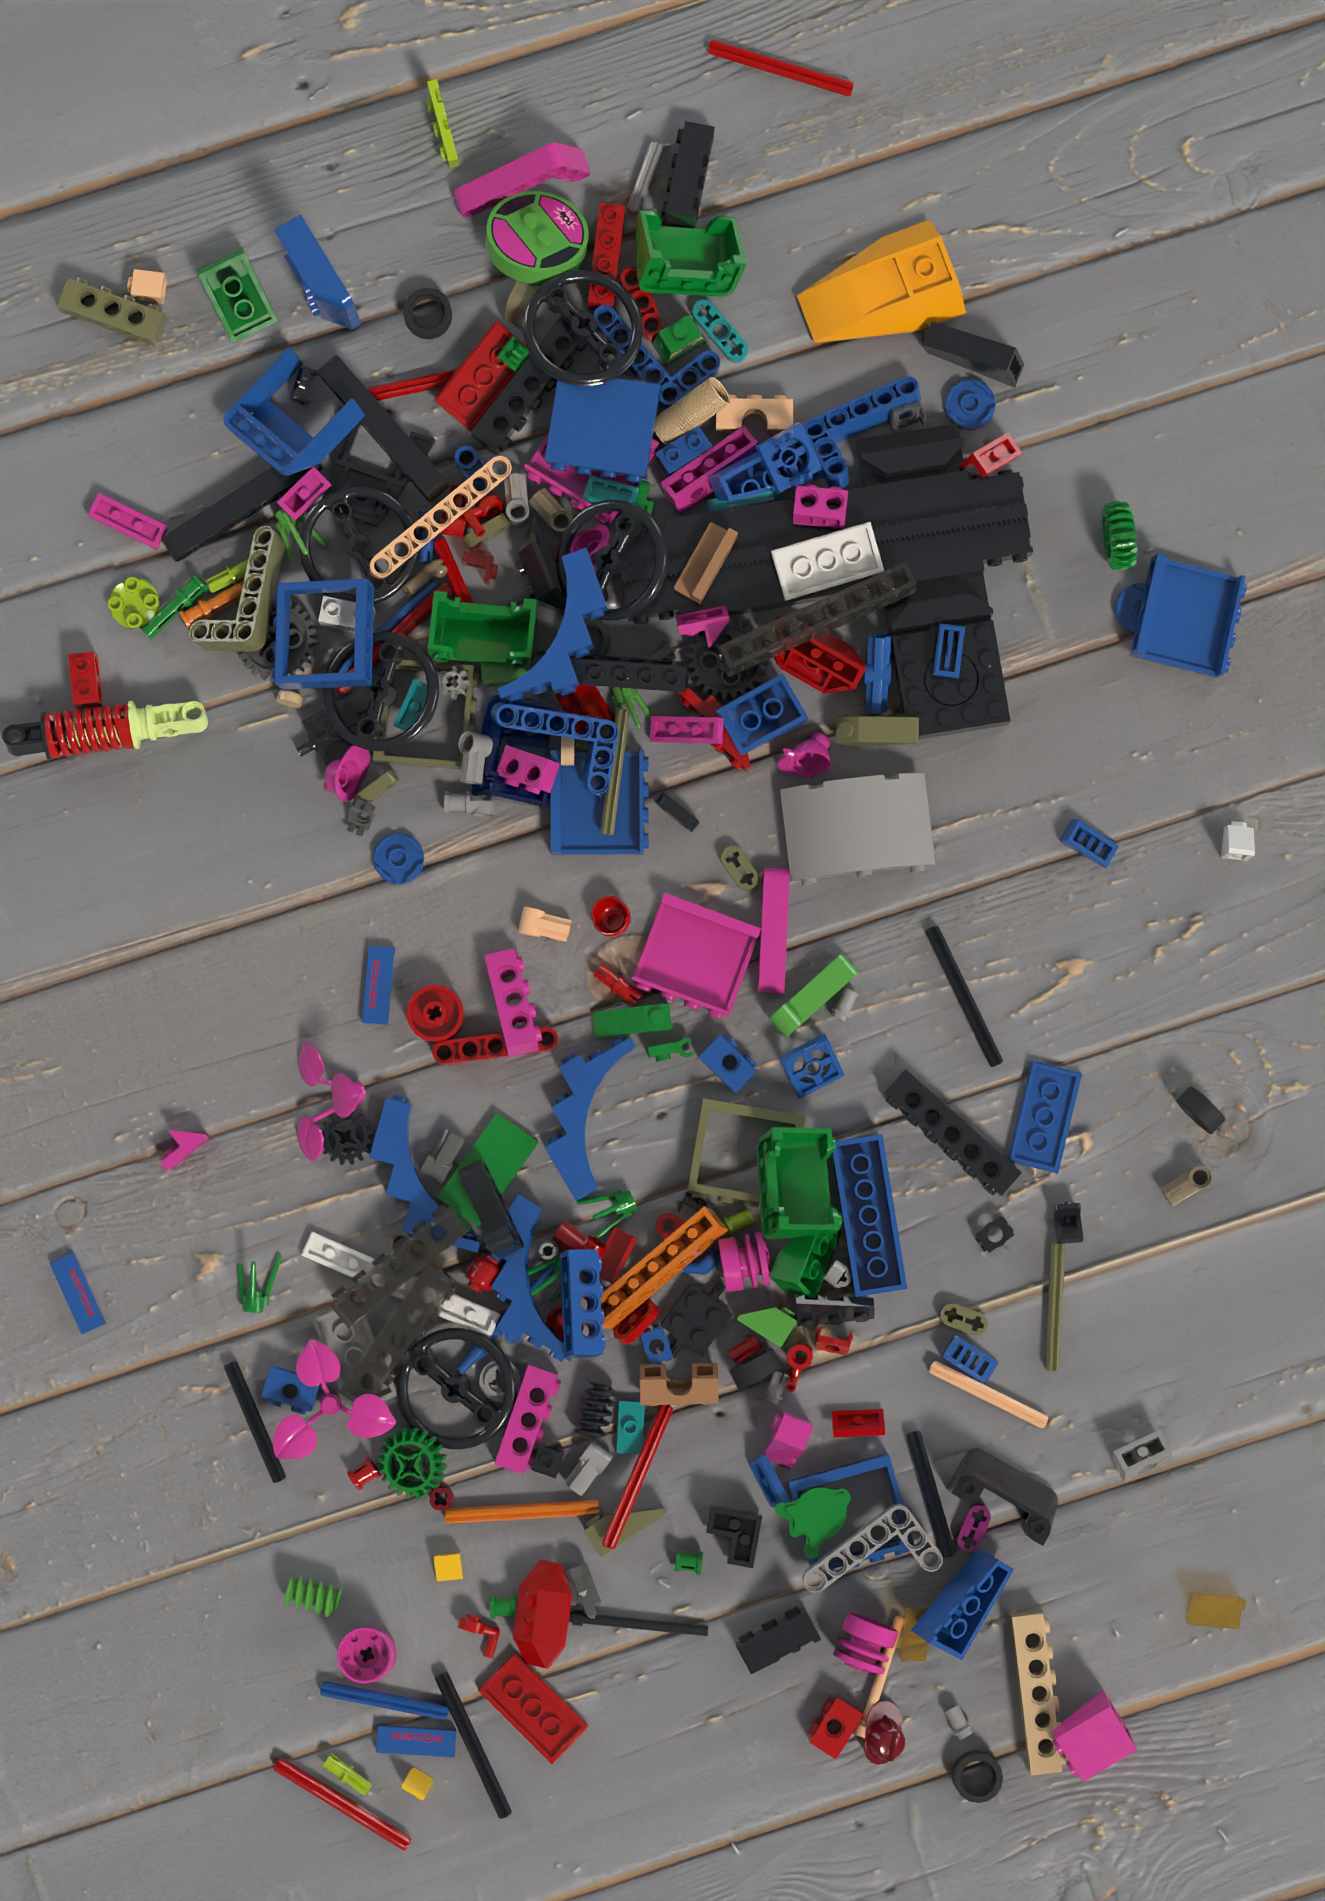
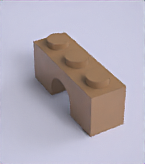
M691 1363V1374L686 1379L679 1381L667 1376L665 1364H639L640 1405L680 1406L684 1404H718L717 1363Z

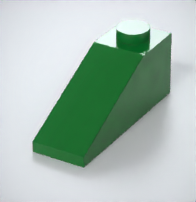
M669 1004L592 1012L595 1038L672 1031Z

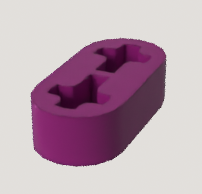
M975 1504L968 1509L956 1539L957 1545L964 1552L971 1553L976 1551L982 1542L991 1519L990 1512L985 1506ZM982 1509V1514L986 1518L984 1521L979 1520L977 1526L973 1527L975 1518L972 1516V1513ZM971 1529L975 1530L972 1536L975 1544H969L968 1548L964 1547L965 1542L962 1540V1537H967Z

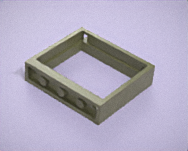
M402 660L395 668V671L424 673L419 661ZM433 662L437 674H443V670L447 673L451 672L453 666L458 669V674L462 671L468 673L466 680L471 682V685L466 686L465 689L467 695H464L461 734L465 731L475 732V723H471V713H476L477 698H473V688H478L479 673H475L474 665ZM384 688L379 689V693L384 692ZM390 704L384 707L380 722L383 726V733L379 739H387ZM373 751L374 763L462 769L463 753L459 752L458 761L386 755V751Z
M703 1098L687 1191H692V1197L707 1199L709 1194L718 1196L717 1201L733 1204V1199L744 1200V1206L758 1208L760 1203V1195L697 1184L709 1111L795 1125V1128L804 1127L805 1115Z

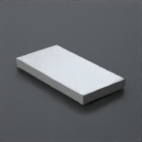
M871 522L771 551L785 601L884 572Z

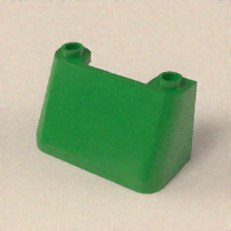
M640 210L636 218L637 280L642 291L716 297L727 296L734 292L747 265L736 217L717 216L708 223L706 229L661 226V217L657 212Z
M434 591L428 654L433 657V660L438 662L459 660L507 664L518 669L525 668L526 665L532 662L537 624V599L524 598L523 605L517 607V602H511L510 607L462 603L460 598L455 597L454 602L447 599V592Z
M772 1127L759 1138L757 1143V1164L762 1232L765 1239L834 1234L839 1231L842 1217L836 1208L830 1207L827 1159L836 1149V1140L832 1137V1128Z

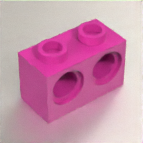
M813 484L797 485L793 524L844 529L848 490H843L836 486L818 488ZM804 501H812L814 505L806 507L802 503ZM831 503H836L840 507L837 509H830L828 505Z
M506 745L496 775L505 778L503 783L517 788L519 783L526 785L524 790L539 795L541 790L548 793L551 792L560 764ZM540 771L539 777L536 779V774Z

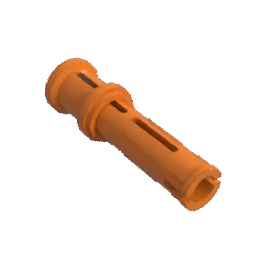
M244 580L207 601L199 600L196 606L185 612L179 611L188 630L194 622L212 620L214 618L213 615L240 601Z

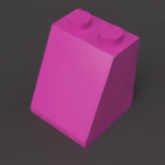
M1104 1690L1096 1694L1053 1729L1055 1740L1052 1742L1060 1755L1065 1753L1069 1760L1066 1762L1067 1767L1072 1775H1078L1082 1782L1137 1750L1130 1731Z

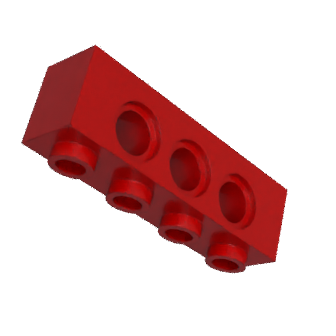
M600 203L592 271L599 272L617 281L626 215L625 205ZM590 284L588 310H596L601 305L611 306L614 309L616 296L603 287Z

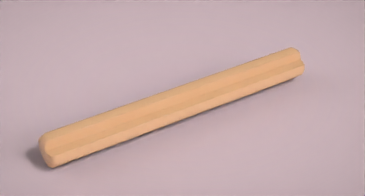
M933 1361L929 1367L928 1372L1039 1428H1044L1048 1421L1047 1415L938 1361Z

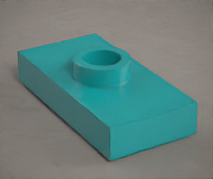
M590 475L583 499L591 504L604 500H621L635 504L639 488Z
M619 1400L616 1453H640L643 1446L645 1405H640V1401Z

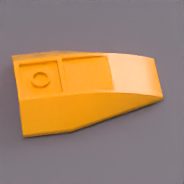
M930 219L880 238L796 296L814 344L919 332L929 328L931 322L940 324L966 314L959 281L942 238Z

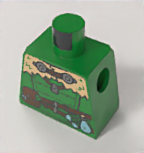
M687 315L661 330L655 338L653 347L664 365L668 366L707 343V340L694 319Z

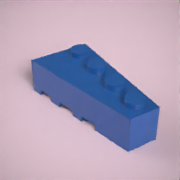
M796 439L785 440L787 446L793 449L802 445ZM775 446L772 452V461L777 459L780 451L778 446ZM786 450L782 454V461L784 464L790 465L793 462L794 456L790 450ZM758 451L708 477L713 491L720 501H732L775 490ZM806 453L798 456L796 466L799 472L803 470L806 464ZM781 466L775 469L777 473L784 477H792L788 468ZM819 470L813 474L812 479L804 480L803 482L824 479L825 476L822 470Z
M978 1548L910 1631L928 1643L962 1660L1014 1569Z

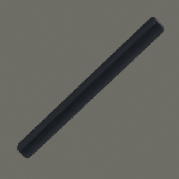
M935 925L928 928L926 934L990 1067L1002 1064L1003 1059L939 926Z
M443 1672L436 1676L435 1681L500 1819L506 1818L511 1815L512 1810L448 1672Z

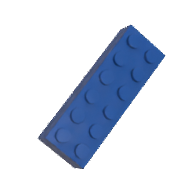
M883 1134L836 1141V1149L831 1154L854 1296L859 1297L907 1289Z

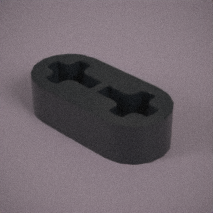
M664 792L655 800V804L688 831L693 832L699 825L698 819Z

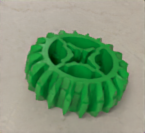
M1126 501L1106 503L1102 509L1101 522L1107 562L1113 570L1119 569L1120 571L1133 568L1137 562L1138 550L1132 509Z
M404 1428L402 1433L396 1431L392 1434L393 1438L388 1437L385 1440L386 1446H382L379 1450L383 1455L379 1456L377 1461L384 1465L378 1468V1472H385L386 1475L382 1478L383 1482L387 1480L391 1482L388 1490H392L394 1487L398 1488L397 1496H400L405 1491L407 1498H411L413 1494L417 1498H421L423 1492L426 1495L431 1494L432 1488L436 1489L440 1486L438 1480L442 1481L445 1478V1474L442 1471H445L448 1465L441 1461L445 1460L447 1455L439 1453L443 1445L435 1446L434 1442L437 1440L435 1436L430 1440L427 1438L428 1431L422 1432L421 1435H419L418 1428H414L411 1433L408 1428ZM402 1445H415L420 1449L412 1451L408 1447L404 1448ZM426 1454L430 1461V1471L424 1460ZM395 1455L397 1456L395 1459H396V1460L399 1462V1464H400V1470H399V1472H398V1470L396 1469V1466H395V1461H394ZM418 1456V1459L415 1461L414 1467H411L410 1469L406 1470L407 1467L410 1465L409 1463L411 1462V1459L413 1460L415 1457ZM408 1475H412L417 1479H422L423 1481L414 1482L405 1479V1477Z

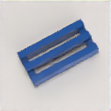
M939 624L933 676L959 678L965 627ZM944 630H949L944 670L942 671L939 670L943 635ZM954 631H959L954 672H949Z
M766 1454L748 1461L770 1507H775L779 1502L790 1501Z

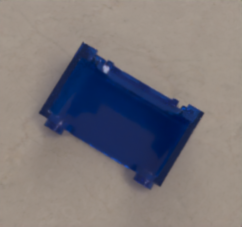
M493 695L487 701L481 734L487 735L492 739L493 747L490 755L485 757L482 784H472V794L486 799L544 808L550 800L551 792L548 793L541 790L538 795L524 790L526 786L519 783L517 788L503 783L505 778L499 776L497 769L506 745L546 758L550 734L506 728L494 722L491 717V710L495 704L503 702V700L500 698V695ZM525 697L514 702L515 704L563 711V706ZM504 708L500 711L499 718L501 721L508 720L510 710L509 708ZM529 712L525 715L524 722L526 725L533 724L535 714L534 712ZM558 716L550 720L551 729L559 727L560 718ZM540 771L537 772L536 779L539 777Z

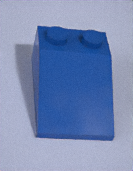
M783 673L715 711L719 718H724L723 726L741 756L787 734L808 720V716Z

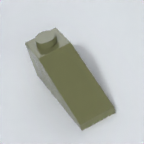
M856 716L836 718L837 744L849 747L918 744V717Z
M657 1507L631 1511L617 1546L666 1514L665 1508ZM614 1513L606 1514L603 1517L597 1514L586 1522L588 1527L584 1529V1532L601 1557L612 1551L604 1547L602 1541Z

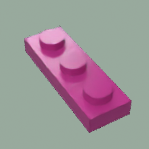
M98 493L87 515L89 518L155 550H158L162 542L161 539L168 530L166 525Z
M651 716L650 742L722 744L724 718Z

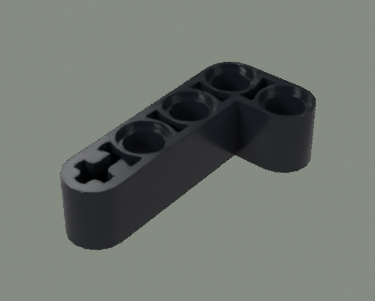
M483 1159L459 1170L458 1173L486 1232L483 1234V1239L490 1252L499 1259H503L523 1248L522 1238Z

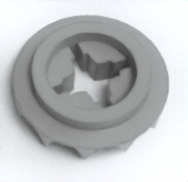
M492 1361L483 1368L480 1374V1388L489 1399L503 1402L504 1392H502V1388L499 1385L489 1384L497 1378L496 1370L501 1373L497 1363ZM510 1363L515 1375L517 1394L521 1386V1376L515 1365Z

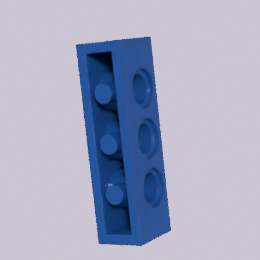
M567 1250L560 1253L564 1358L597 1357L603 1355V1350L605 1349L606 1340L605 1336L602 1335L604 1311L601 1309L603 1286L599 1278L602 1261L598 1257V1250ZM580 1271L586 1276L585 1284L579 1279ZM581 1297L587 1301L586 1310L580 1305ZM582 1324L588 1327V1336L582 1333Z

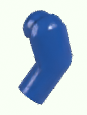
M713 1248L707 1249L705 1256L699 1261H691L684 1267V1273L708 1274L718 1265L720 1260L718 1257L719 1252Z

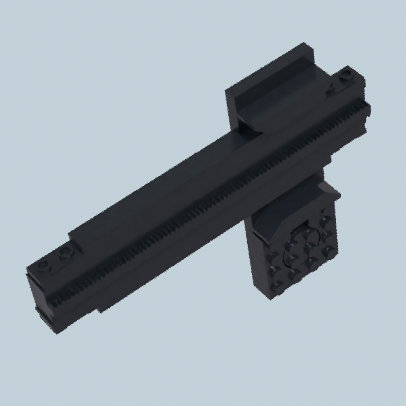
M957 423L858 439L856 446L863 487L847 489L848 501L844 529L871 522L884 572L785 601L771 551L843 529L793 524L795 498L664 519L665 529L662 530L668 550V566L664 582L651 603L639 613L629 617L628 622L634 621L636 625L649 622V618L659 617V620H669L675 618L674 614L681 615L725 605L728 616L881 591L888 633L891 635L892 656L903 717L919 718L918 740L1008 725L1011 720L994 621L991 620L994 612L988 603L983 572L985 570L984 564H987L988 567L1002 565V561L1006 560L1020 563L1027 561L1028 557L1033 554V547L1030 546L1029 540L1031 534L1028 523V510L1023 494V477H1020V472L1013 473L1012 469L997 472L998 476L982 478L980 474H977L969 480L968 471L962 470L960 467L964 462L962 453L964 439L963 437L960 438ZM804 501L802 505L810 507L814 503L812 501ZM831 503L828 505L830 509H837L840 507L836 503ZM714 523L725 530L731 528L738 532V538L701 604L675 591L674 586L708 525ZM645 529V533L632 537L625 550L629 563L626 570L620 574L625 599L624 606L632 603L645 591L654 572L655 549L647 529ZM939 624L965 627L958 679L933 676ZM944 630L939 667V670L942 671L944 670L949 630ZM954 631L949 672H954L959 631Z

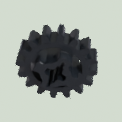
M354 1111L344 1118L330 1114L329 1116L332 1121L330 1123L323 1121L322 1123L326 1127L322 1134L324 1136V1145L327 1147L324 1149L323 1154L331 1153L330 1161L332 1162L340 1158V1165H344L346 1160H349V1163L354 1165V1158L356 1157L363 1161L362 1153L370 1154L371 1150L367 1146L374 1142V1140L369 1139V1135L374 1134L375 1131L367 1129L371 1123L370 1120L362 1122L363 1114L360 1113L357 1117H354ZM343 1120H352L345 1127L340 1128L336 1125ZM359 1127L362 1128L364 1133L363 1142L358 1138L357 1131ZM337 1130L339 1132L348 1133L350 1130L352 1132L350 1137L353 1138V1141H355L357 1144H354L352 1142H345V1144H343V1138L339 1133H337ZM330 1133L335 1135L336 1145L334 1149L330 1143ZM353 1147L358 1150L350 1155L342 1154L347 1148Z

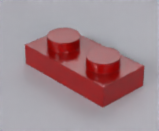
M883 1409L831 1411L833 1438L885 1435Z

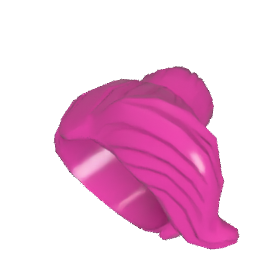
M817 732L811 735L809 741L799 744L793 750L784 748V754L777 761L778 768L783 773L803 776L805 778H812L817 774L825 773L831 766L827 750L830 746L829 737L826 734Z

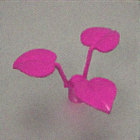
M305 1041L299 1056L300 1075L309 1086L316 1085L317 1081L321 1084L331 1085L334 1106L313 1117L312 1120L305 1116L299 1121L297 1127L299 1146L304 1155L310 1161L315 1162V1159L320 1156L324 1145L322 1131L316 1125L318 1120L333 1112H336L341 1118L348 1117L357 1107L358 1103L364 1101L365 1088L361 1082H352L346 1075L341 1073L336 1074L332 1080L324 1079L322 1077L325 1069L323 1060L315 1047L310 1042Z
M311 1339L297 1360L296 1373L300 1381L307 1386L314 1387L321 1383L322 1389L325 1392V1395L320 1400L321 1410L306 1423L298 1414L285 1417L278 1424L274 1433V1454L278 1459H300L311 1454L317 1445V1434L309 1426L324 1413L332 1415L342 1410L350 1414L351 1416L347 1423L348 1429L354 1435L362 1438H371L384 1434L396 1424V1420L386 1403L374 1394H364L356 1398L352 1405L353 1410L342 1405L341 1397L335 1393H330L326 1386V1382H333L338 1379L340 1375V1362L328 1346L320 1341Z

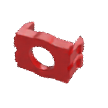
M822 1326L817 1329L815 1349L842 1355L848 1354L853 1339L851 1332L846 1341L821 1336Z

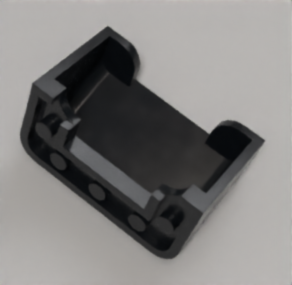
M974 1448L969 1450L946 1489L962 1500L974 1501L985 1488L1024 1510L1020 1517L1025 1520V1535L1043 1546L1050 1535L1058 1506L1056 1493L982 1449Z

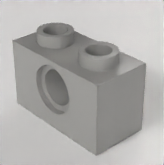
M1158 1430L1113 1451L1112 1461L1125 1483L1170 1462L1172 1450L1161 1430Z

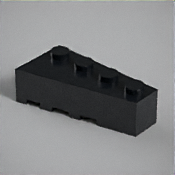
M685 121L684 128L678 129L676 144H680L678 153L673 154L671 168H674L673 178L669 177L666 192L669 193L668 202L664 201L661 214V217H665V226L696 228L715 134L714 126Z

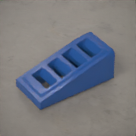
M1072 819L1059 840L1067 847L1104 868H1107L1119 847L1078 819ZM1077 830H1080L1075 840H1072ZM1087 834L1089 837L1086 840L1084 846L1080 845L1085 835ZM1097 840L1098 843L1092 852L1089 851L1094 841ZM1104 845L1108 846L1100 858L1098 854Z
M957 1335L953 1336L941 1355L942 1358L984 1385L998 1365L997 1361ZM960 1344L963 1346V1349L955 1360L952 1358V1355ZM970 1350L972 1353L963 1365L960 1362L966 1352ZM977 1355L981 1358L972 1371L969 1367ZM987 1361L989 1365L983 1375L980 1376L977 1373L983 1363Z

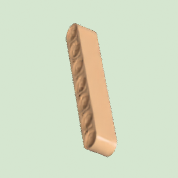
M504 456L492 458L374 556L369 563L371 575L378 579L389 576L502 482L511 472L510 461ZM501 462L504 464L505 473L503 475L495 474L492 469L493 463ZM480 478L485 481L486 488L484 491L479 492L474 489V479ZM457 494L463 495L466 499V506L463 508L456 507L453 503V497ZM443 511L447 516L446 523H436L433 519L434 512ZM415 528H424L427 532V538L422 541L417 540L413 533ZM398 543L404 544L408 550L407 555L404 557L397 556L394 552V546ZM384 560L388 565L387 572L378 573L374 569L375 561Z

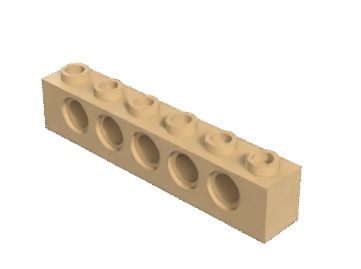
M1041 1611L1010 1614L1028 1771L1031 1776L1063 1772L1062 1765L1066 1764L1065 1753L1060 1755L1052 1742L1055 1740L1053 1729L1060 1725L1061 1722H1056L1055 1712L1060 1711L1058 1696H1053L1052 1686L1056 1685L1055 1670H1050L1049 1659H1053L1051 1643L1046 1641V1633H1050L1048 1617H1044ZM1031 1633H1035L1039 1637L1037 1645L1029 1647L1025 1643L1026 1637ZM1033 1660H1040L1042 1662V1668L1037 1673L1029 1671V1664ZM1037 1686L1045 1688V1695L1041 1699H1034L1032 1697V1690ZM1041 1712L1047 1713V1723L1037 1725L1035 1723L1036 1715ZM1043 1739H1049L1052 1742L1051 1748L1045 1752L1038 1749L1039 1742Z

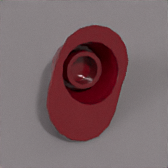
M888 1701L878 1702L869 1711L866 1720L864 1753L871 1763L880 1765L889 1761L893 1762L895 1758L900 1756L905 1747V1737L902 1732V1715L898 1707Z

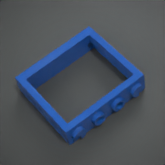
M368 579L278 583L277 591L274 594L277 616L273 620L276 641L273 642L272 647L273 655L275 656L272 679L275 684L283 690L372 686L374 585ZM356 591L354 672L288 675L291 595Z
M888 1453L788 1481L793 1501L800 1497L799 1490L884 1467L893 1503L903 1505ZM895 1510L899 1523L903 1522L906 1517L904 1510ZM910 1532L907 1536V1541L910 1544H914ZM899 1539L883 1544L863 1560L869 1559L870 1563L885 1559L884 1554L894 1552L895 1556L910 1551L903 1541ZM859 1550V1551H856V1552H852V1554L858 1555V1554H860L863 1550ZM839 1557L831 1558L828 1567L831 1570L841 1567L843 1560ZM809 1558L811 1565L818 1561L817 1558Z

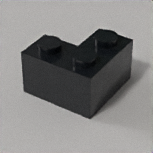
M710 1505L706 1533L731 1537L727 1564L753 1568L762 1514Z

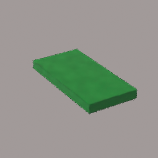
M496 1113L437 1198L480 1227L481 1221L458 1171L483 1159L502 1196L539 1142Z

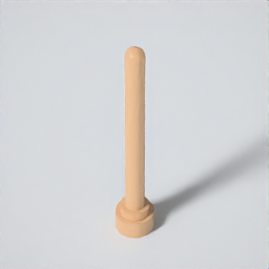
M900 1615L894 1617L891 1626L899 1631L894 1648H884L883 1651L889 1657V1661H880V1664L886 1668L884 1675L876 1673L864 1715L853 1731V1734L865 1738L868 1713L879 1702L904 1623V1618Z

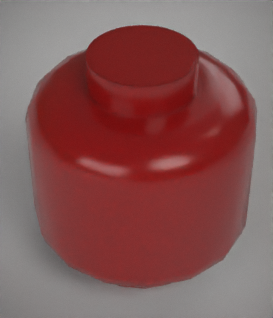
M487 1253L483 1256L476 1255L465 1271L466 1278L470 1280L467 1285L479 1293L482 1289L492 1291L491 1286L502 1270L500 1268L502 1263L490 1257Z

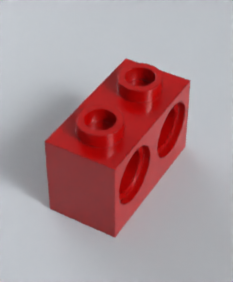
M94 651L68 654L73 705L77 709L102 707L103 697L98 655Z

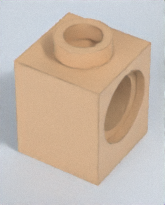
M134 269L133 277L128 279L127 289L128 292H131V296L138 301L164 304L168 279L165 273Z

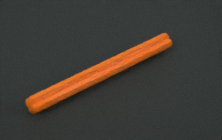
M598 1500L448 1508L445 1510L444 1516L447 1524L592 1516L599 1514L600 1509Z

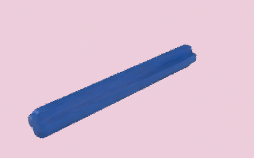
M327 1681L322 1683L320 1689L321 1696L441 1720L447 1718L449 1710L447 1705Z

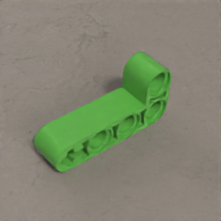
M841 953L768 1020L786 1039L860 971Z

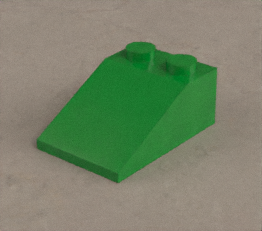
M243 247L197 269L198 276L232 343L278 322Z
M839 1230L834 1234L794 1237L778 1253L776 1260L771 1265L769 1277L787 1296L795 1298V1294H802L805 1299L816 1300L842 1232Z

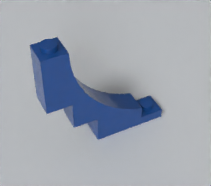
M393 1095L392 1099L386 1098L369 1158L394 1164L386 1195L410 1201L402 1232L478 1253L481 1242L476 1241L477 1236L462 1232L461 1237L457 1236L460 1222L450 1216L434 1201L416 1172L409 1143V1124L413 1105L407 1104L408 1098Z

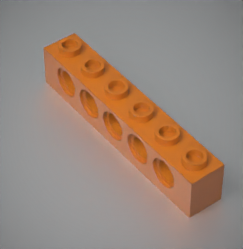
M704 1206L603 1292L601 1298V1309L604 1311L603 1328L612 1330L728 1231L727 1227L712 1209Z

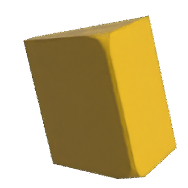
M461 1552L434 1555L437 1582L463 1579Z
M412 1767L401 1787L418 1799L424 1800L434 1779L419 1769Z

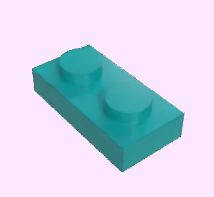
M417 679L413 680L393 726L405 731L417 720L426 701V683Z

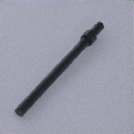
M574 1610L569 1615V1622L575 1626L591 1624L699 1636L708 1635V1626L607 1615H596L592 1619L587 1617L584 1610Z

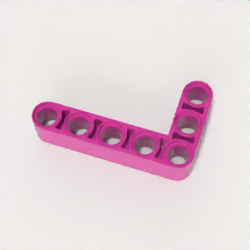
M551 143L457 188L454 191V196L461 216L470 217L497 205L503 199L513 194H519L552 177L569 182H577L587 178L591 173L582 149L562 143Z

